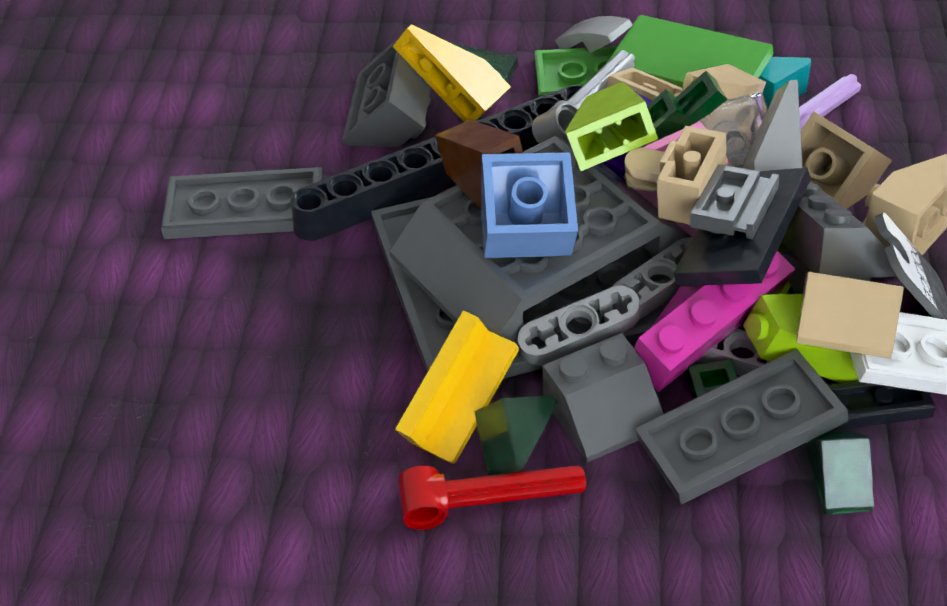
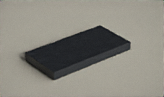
M808 168L760 171V177L771 178L772 174H778L779 187L754 238L748 239L745 232L735 231L732 236L697 229L673 273L677 286L762 283L811 181Z

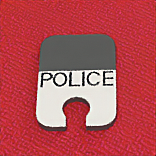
M881 213L876 216L875 222L879 233L891 244V246L885 248V251L898 279L933 318L947 320V295L935 270L888 215Z

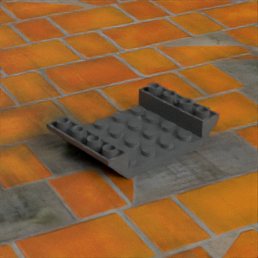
M554 136L523 153L570 152L578 224V234L572 256L484 258L481 210L456 185L421 203L390 250V257L455 323L462 311H466L479 317L488 331L514 342L518 339V333L523 327V311L640 246H643L653 256H656L676 241L683 238H691V235L674 221L658 218V208L632 187L627 186L625 181L603 163L580 171L569 142Z

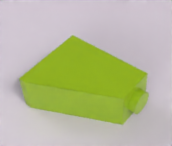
M623 81L586 96L565 131L580 171L658 140L645 100Z
M770 294L759 297L745 320L743 327L761 359L773 361L798 349L819 376L841 383L859 381L850 352L796 343L803 294Z

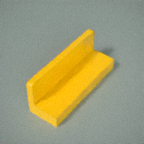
M462 311L395 430L409 443L450 464H455L519 351L517 344L488 331L479 317Z

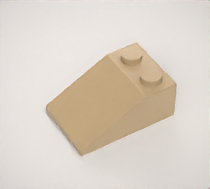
M947 154L894 171L881 185L875 184L869 191L865 200V206L869 209L863 224L868 227L885 248L891 246V244L881 236L875 222V217L881 213L888 215L921 255L946 230Z

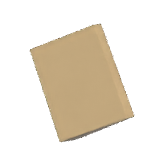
M807 272L796 343L891 359L904 287Z

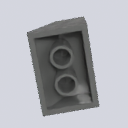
M400 36L358 72L342 137V142L347 146L400 147L410 138H417L426 127L427 121L425 117L427 107L431 102L429 97L431 87L392 47Z
M810 182L781 243L813 273L845 278L897 277L889 263L885 246L868 227L855 218L851 211L838 204L835 198L821 190L818 184Z

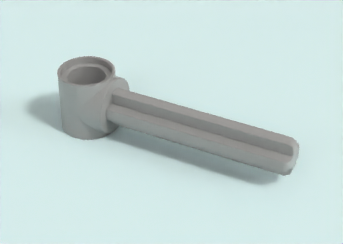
M625 50L619 51L568 101H558L547 112L537 116L532 124V132L536 141L540 144L554 136L568 141L565 131L585 97L607 88L608 75L634 68L635 64L633 61L635 56L632 53L628 54Z

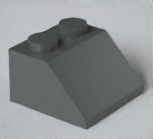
M622 333L543 365V401L587 463L639 441L635 428L663 415L646 364Z

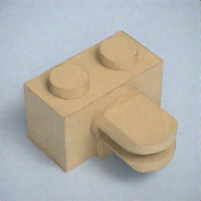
M685 125L678 141H670L665 152L642 147L631 150L626 155L624 161L627 186L657 193L658 218L690 225V213L718 164L726 165V133Z

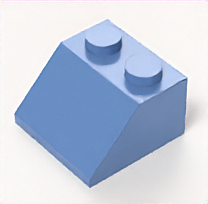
M570 152L482 154L481 221L484 258L572 256L578 234Z

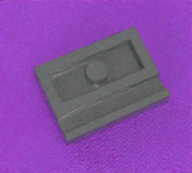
M718 164L690 213V227L732 236L735 231L745 232L746 238L753 239L778 191L779 175L772 174L771 178L760 177V171Z

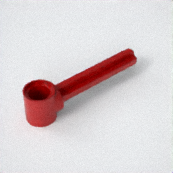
M577 465L445 481L444 474H440L433 467H411L403 471L398 477L403 522L411 529L426 530L443 523L446 517H448V509L582 493L586 490L585 472L582 467Z

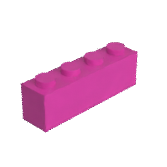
M777 251L762 283L681 286L652 327L638 338L634 347L646 364L654 388L660 392L687 370L688 366H692L712 347L720 343L731 332L742 325L761 295L781 293L795 268Z

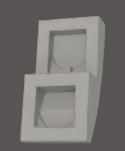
M593 17L575 24L554 41L559 49H569L583 42L589 53H592L614 41L629 29L632 23L629 19L622 17Z

